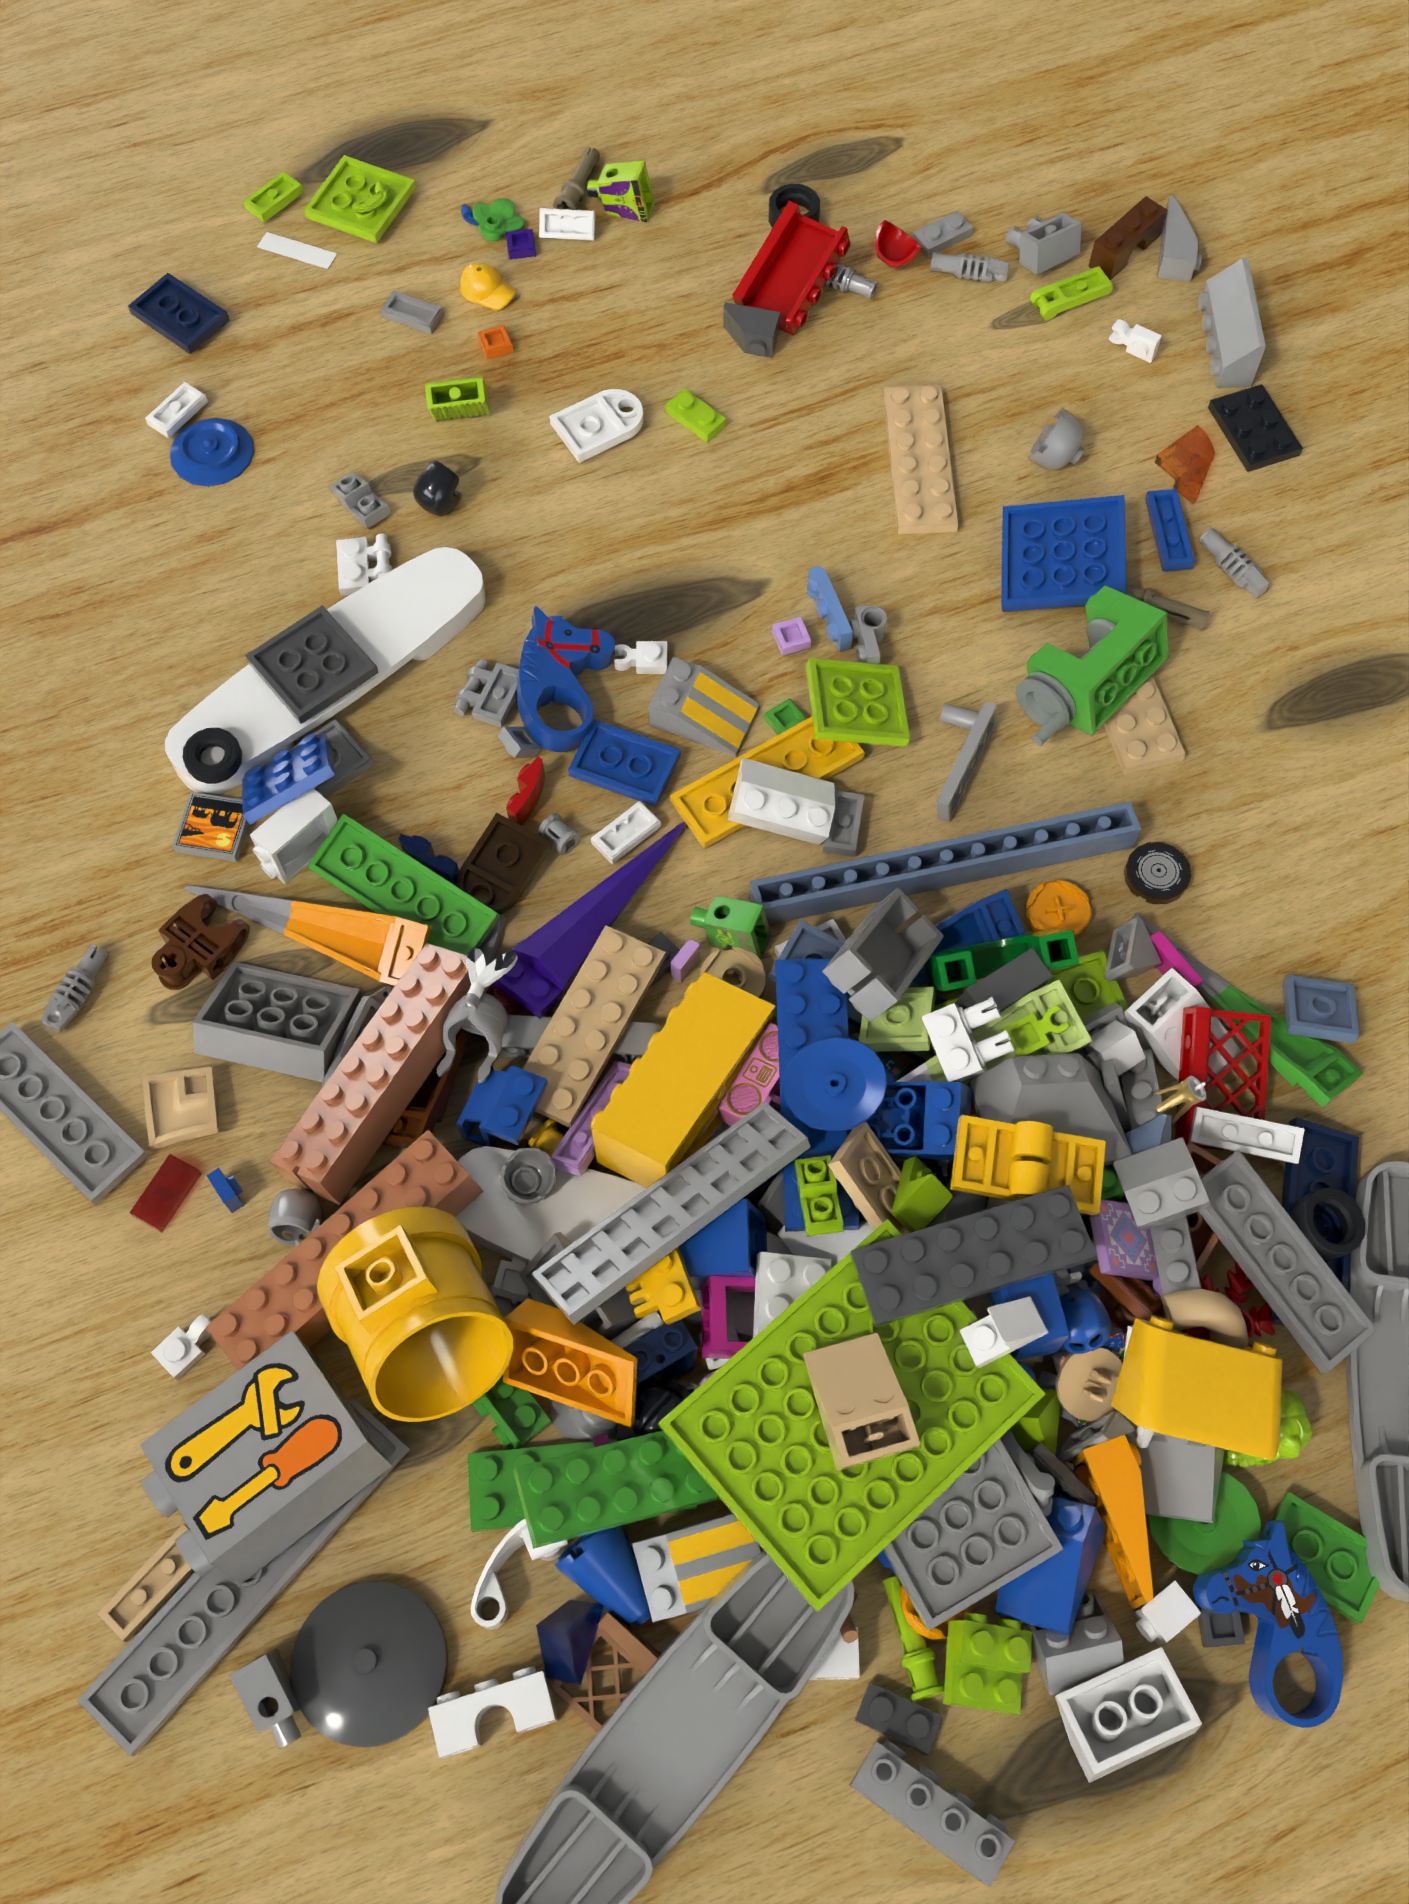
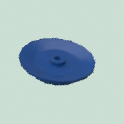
M211 418L199 420L185 427L174 439L169 452L171 466L180 478L194 485L209 487L225 484L239 477L250 465L254 449L252 438L243 426L232 420Z
M841 1037L817 1040L801 1049L788 1064L782 1082L785 1102L795 1118L813 1129L828 1132L853 1129L869 1120L882 1105L887 1089L885 1068L876 1053L857 1040Z

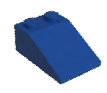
M1051 1496L1053 1499L1052 1512L1045 1518L1062 1545L1063 1550L999 1588L995 1612L1000 1616L1070 1636L1106 1528L1096 1507Z

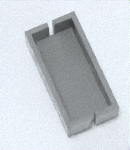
M896 888L870 910L822 970L833 986L838 988L843 994L848 992L851 995L849 1000L854 1008L862 1013L869 1022L899 1001L944 937L924 914L899 934L895 931L896 928L919 910L899 888Z

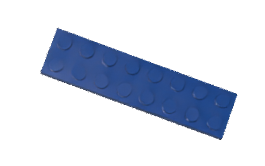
M831 959L775 960L781 1115L808 1138L811 1146L794 1160L831 1155L832 1160L852 1131V1129L828 1132L813 1129L795 1118L785 1102L782 1083L788 1064L801 1049L817 1040L834 1037L849 1039L847 995L833 986L828 977L822 972ZM794 1160L783 1167L785 1232L805 1231ZM836 1179L843 1230H858V1209L842 1184Z

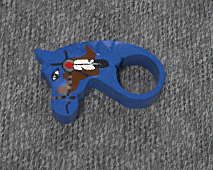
M1269 1520L1260 1539L1243 1540L1244 1547L1240 1549L1236 1558L1231 1563L1201 1573L1193 1585V1595L1197 1605L1204 1610L1223 1614L1239 1611L1253 1614L1257 1617L1258 1627L1249 1670V1687L1252 1697L1257 1706L1270 1718L1301 1728H1311L1328 1720L1338 1706L1343 1681L1341 1646L1332 1615L1316 1582L1303 1562L1288 1547L1283 1522ZM1301 1649V1654L1309 1661L1315 1674V1692L1306 1708L1300 1712L1288 1714L1275 1697L1273 1676L1278 1663L1285 1656L1298 1652Z

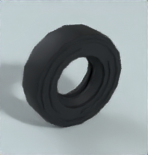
M206 728L197 731L187 740L183 747L182 758L188 773L197 781L206 784H217L228 780L237 773L242 764V750L238 740L229 731L221 728ZM217 746L225 751L223 759L217 764L207 765L201 761V754L209 747Z

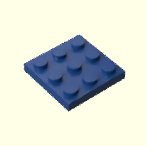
M324 731L317 735L315 733L307 735L299 742L297 747L290 751L288 749L282 750L274 755L272 761L263 767L257 765L245 773L244 778H242L243 816L250 825L335 776L331 740Z

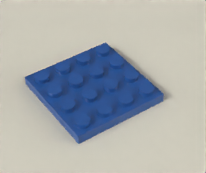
M1124 495L1003 506L1001 592L1003 612L1083 606L1104 585L1127 595Z

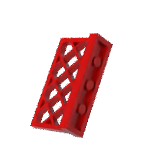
M1206 1007L1183 1008L1178 1084L1189 1076H1193L1201 1083H1206L1203 1086L1206 1094L1213 1085H1216L1226 1099L1215 1109L1210 1106L1206 1099L1193 1105L1176 1121L1175 1140L1183 1137L1186 1146L1188 1145L1195 1107L1221 1112L1231 1104L1240 1116L1251 1118L1254 1115V1119L1265 1121L1271 1015L1215 1010ZM1211 1017L1222 1018L1230 1028L1219 1040L1211 1032ZM1232 1019H1236V1020H1240V1021H1239L1237 1024H1235V1023L1232 1021ZM1249 1021L1260 1022L1259 1037L1250 1043L1240 1029ZM1235 1034L1245 1049L1233 1059L1223 1047V1044ZM1216 1050L1228 1063L1217 1074L1208 1066L1209 1056ZM1249 1053L1257 1061V1071L1250 1077L1238 1065ZM1231 1069L1244 1082L1232 1093L1220 1080ZM1247 1088L1255 1096V1105L1248 1112L1236 1100ZM1195 1144L1200 1148L1224 1150L1220 1148Z

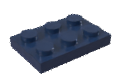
M169 273L165 274L128 305L133 316L189 354L230 321L225 310Z

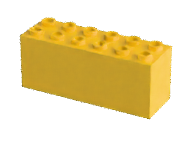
M703 972L696 982H691L681 1004L678 1007L674 1006L669 1012L663 1029L660 1032H655L651 1037L648 1049L642 1058L638 1057L632 1063L629 1076L624 1083H619L614 1088L608 1105L603 1111L599 1110L593 1117L591 1130L597 1162L648 1188L707 1145L722 1123L718 1111L719 1104L769 1023L776 1025L775 1005L706 972Z

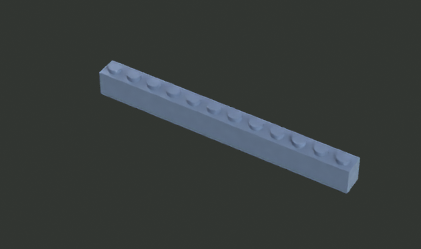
M1130 801L750 881L749 900L752 903L764 906L768 925L880 902L896 888H899L908 896L1130 849L1134 847L1141 827Z

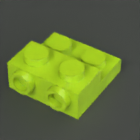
M964 1613V1620L949 1621L943 1704L1020 1715L1022 1673H1030L1032 1632L1021 1630L1022 1622L1016 1620L998 1619V1626L987 1624L988 1616L982 1614Z

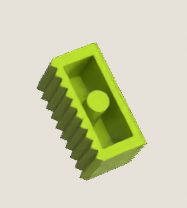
M483 376L425 383L427 408L436 422L439 419L441 421L445 419L449 421L450 418L455 420L456 417L461 419L463 416L466 419L467 416L472 417L475 415L477 417L479 414L483 416L484 414L489 415L491 413L488 387Z

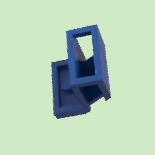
M492 1065L490 1075L482 1084L477 1082L456 1123L461 1138L483 1147H494L498 1138L519 1145L545 1092L548 1081L546 1078L516 1066H509L507 1071L504 1072L494 1071ZM476 1122L481 1123L479 1129L482 1137L471 1133Z

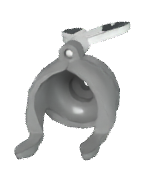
M478 948L470 950L467 956V968L471 986L467 994L455 1003L444 1022L443 1042L447 1051L445 1058L437 1067V1075L439 1077L449 1071L456 1055V1032L459 1027L468 1032L486 1037L489 1043V1052L482 1066L478 1069V1083H484L489 1077L490 1069L502 1050L503 1034L506 1033L508 1021L507 1012L503 1004L494 996L483 992L484 988L497 981L515 965L518 958L516 952L502 954L486 966L483 952Z

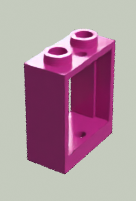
M711 1275L700 1284L702 1358L730 1359L748 1343L727 1341L726 1291L755 1292V1278Z

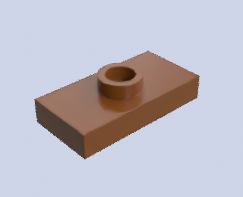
M1096 1262L1089 1270L1109 1291L1111 1297L1117 1303L1124 1305L1136 1318L1149 1320L1163 1306L1162 1300L1138 1278L1101 1274L1099 1262Z

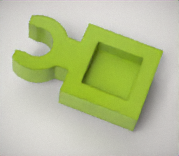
M1059 1006L1050 1007L1045 1012L1043 1019L1039 1021L1032 1012L1001 1029L1002 1032L1007 1030L1011 1038L1009 1041L1014 1045L1016 1057L1029 1056L1048 1046L1050 1042L1046 1034H1061L1068 1029V1022L1063 1023L1061 1026H1054L1050 1021V1017L1060 1011Z

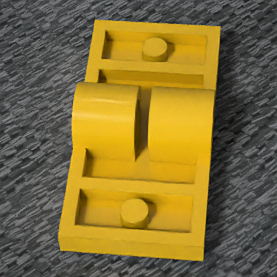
M961 1115L958 1118L950 1190L1017 1201L1069 1185L1079 1212L1096 1216L1100 1213L1106 1141L1054 1132V1128L1051 1125L1042 1122L1022 1121L1017 1124Z

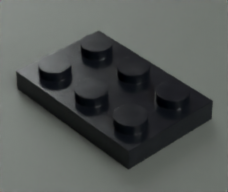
M1262 384L1210 400L1209 411L1247 472L1300 456L1303 449Z

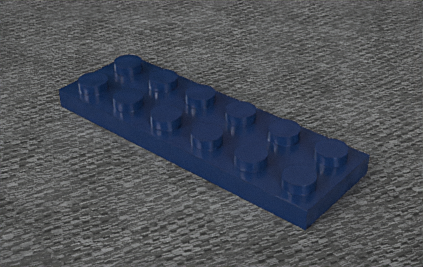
M1298 1117L1290 1120L1289 1126L1304 1128L1299 1164L1285 1162L1282 1207L1288 1215H1291V1211L1298 1200L1322 1188L1331 1187L1342 1190L1355 1200L1359 1137ZM1317 1204L1313 1209V1221L1316 1230L1329 1243L1338 1244L1342 1238V1227L1338 1217L1327 1206ZM1351 1253L1337 1259L1325 1261L1347 1291ZM1272 1309L1271 1322L1285 1326Z

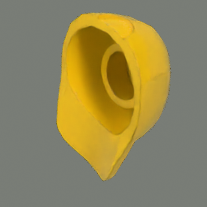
M469 264L461 274L459 283L461 295L473 303L493 310H500L516 295L515 288L501 277L499 271L488 264Z

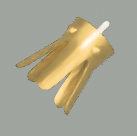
M1189 1076L1178 1085L1153 1092L1154 1095L1165 1093L1169 1097L1157 1105L1156 1111L1164 1112L1181 1104L1177 1109V1113L1171 1119V1124H1174L1193 1105L1206 1099V1092L1203 1087L1206 1083H1201L1197 1078Z

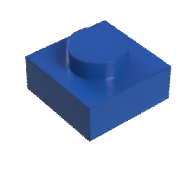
M217 1168L206 1175L231 1213L244 1206L238 1197L243 1190L232 1174L226 1177Z

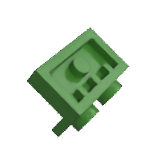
M503 1375L489 1391L472 1403L482 1418L489 1414L497 1424L492 1431L504 1447L511 1443L515 1449L522 1448L552 1424L550 1418L530 1392L503 1383Z

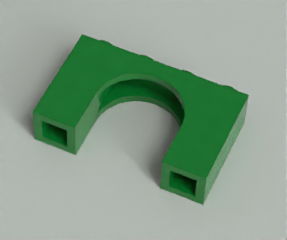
M1052 928L933 952L924 964L928 986L934 987V989L939 991L972 986L977 983V979L985 978L1031 948L1034 949L1048 970L1078 965L1079 960L1073 930Z

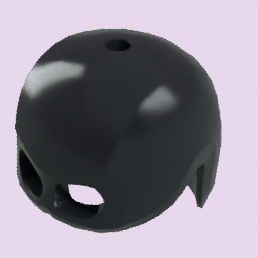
M433 460L424 468L415 482L413 488L414 499L427 512L437 516H446L462 498V493L455 491L459 484V477L442 463Z

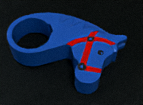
M535 606L531 620L532 629L524 642L517 676L518 709L525 728L539 746L553 752H568L581 745L593 718L592 702L575 676L582 673L585 668L592 670L607 668L612 660L615 641L604 630L574 627L568 621L563 620L562 616L548 617L540 608ZM550 701L552 703L565 704L579 714L582 724L573 730L558 731L545 725L539 718L537 711L540 706L542 708L550 704Z

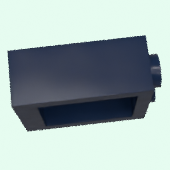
M681 1319L670 1325L665 1323L622 1348L637 1358L636 1398L649 1385L658 1382L655 1379L656 1374H662L663 1380L676 1381L695 1370L698 1347Z

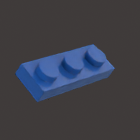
M1177 489L1147 491L1145 501L1162 572L1192 569L1195 560Z

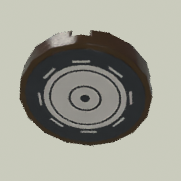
M1149 842L1137 847L1129 855L1124 869V876L1127 886L1135 896H1140L1151 904H1168L1178 900L1187 889L1191 879V869L1185 855L1174 846L1162 842Z

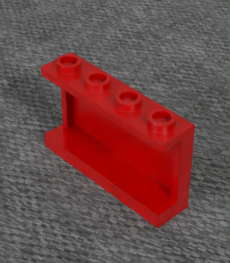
M788 201L732 294L735 304L780 312L779 329L794 336L798 328H802L806 323L811 306L819 301L826 281H830L833 278L836 265L841 256L844 257L848 253L851 245L848 228L842 226L839 231L834 230L802 215L799 205Z

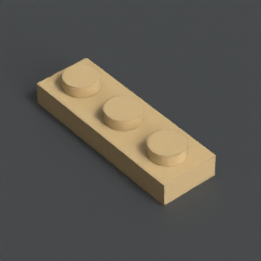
M182 1524L97 1613L122 1641L128 1642L194 1572L180 1553L175 1539L189 1529L185 1524Z

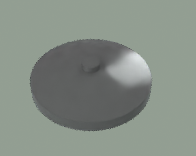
M367 1581L352 1584L325 1598L303 1623L296 1638L291 1658L292 1688L303 1715L324 1736L338 1743L354 1747H377L389 1744L416 1729L429 1715L428 1708L437 1704L436 1698L442 1693L448 1671L447 1641L435 1613L428 1604L410 1590L383 1581Z

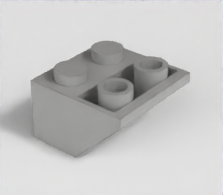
M1095 1589L1085 1591L1070 1636L1025 1623L1027 1631L1032 1632L1034 1658L1049 1695L1062 1693L1124 1664L1122 1640Z

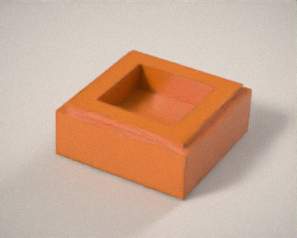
M505 325L477 332L479 342L487 359L514 352L513 344Z

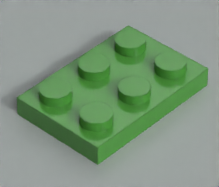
M1291 1492L1285 1493L1272 1520L1274 1522L1277 1520L1283 1522L1288 1547L1299 1557L1312 1575L1327 1606L1357 1625L1363 1623L1380 1585L1376 1576L1372 1577L1369 1571L1365 1549L1368 1548L1366 1538ZM1388 1552L1391 1561L1393 1554Z

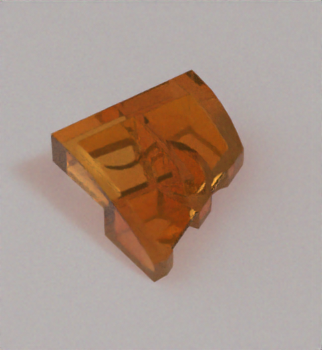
M1197 425L1157 454L1155 463L1176 480L1173 488L1177 489V492L1187 501L1194 504L1214 459L1215 450L1208 435Z

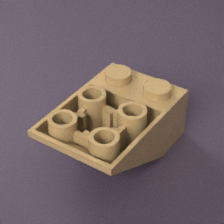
M878 1333L803 1353L837 1471L920 1446L908 1403Z

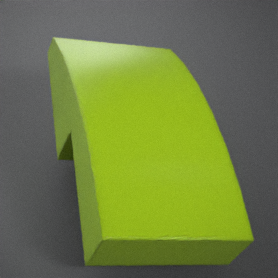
M831 1155L794 1160L807 1237L843 1232V1219L837 1196L836 1178L828 1166L831 1161Z

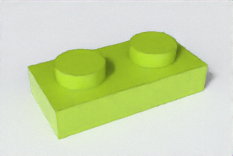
M283 171L243 202L245 209L264 223L304 192L302 184Z
M685 388L665 404L666 414L707 443L727 426L726 417Z

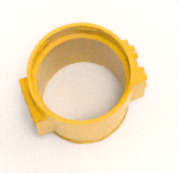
M408 1207L386 1212L364 1222L349 1232L337 1243L325 1259L317 1283L320 1302L334 1333L343 1342L348 1344L373 1404L385 1416L405 1422L429 1421L447 1416L465 1408L483 1396L505 1372L513 1353L511 1331L482 1278V1263L473 1242L463 1224L452 1214L431 1207Z

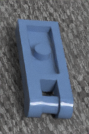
M812 567L808 572L807 594L810 598L816 599V610L819 617H824L827 623L826 631L830 642L836 643L839 653L850 650L853 631L830 579L822 567Z

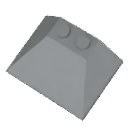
M1079 1053L1011 1057L968 1082V1087L972 1089V1101L978 1118L1017 1124L1022 1121L1042 1122L1051 1125L1054 1128V1132L1106 1141L1104 1165H1113V1162L1133 1155L1112 1100L1106 1092L1102 1074Z

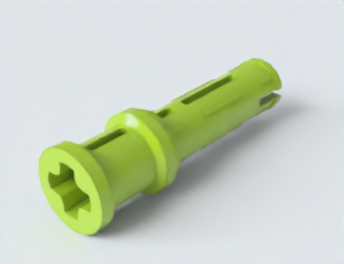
M898 1576L882 1581L904 1651L901 1664L908 1671L914 1691L911 1695L912 1702L944 1694V1685H940L933 1660L936 1658L934 1651L931 1648H927L924 1637L908 1623L903 1613L900 1598L902 1583Z

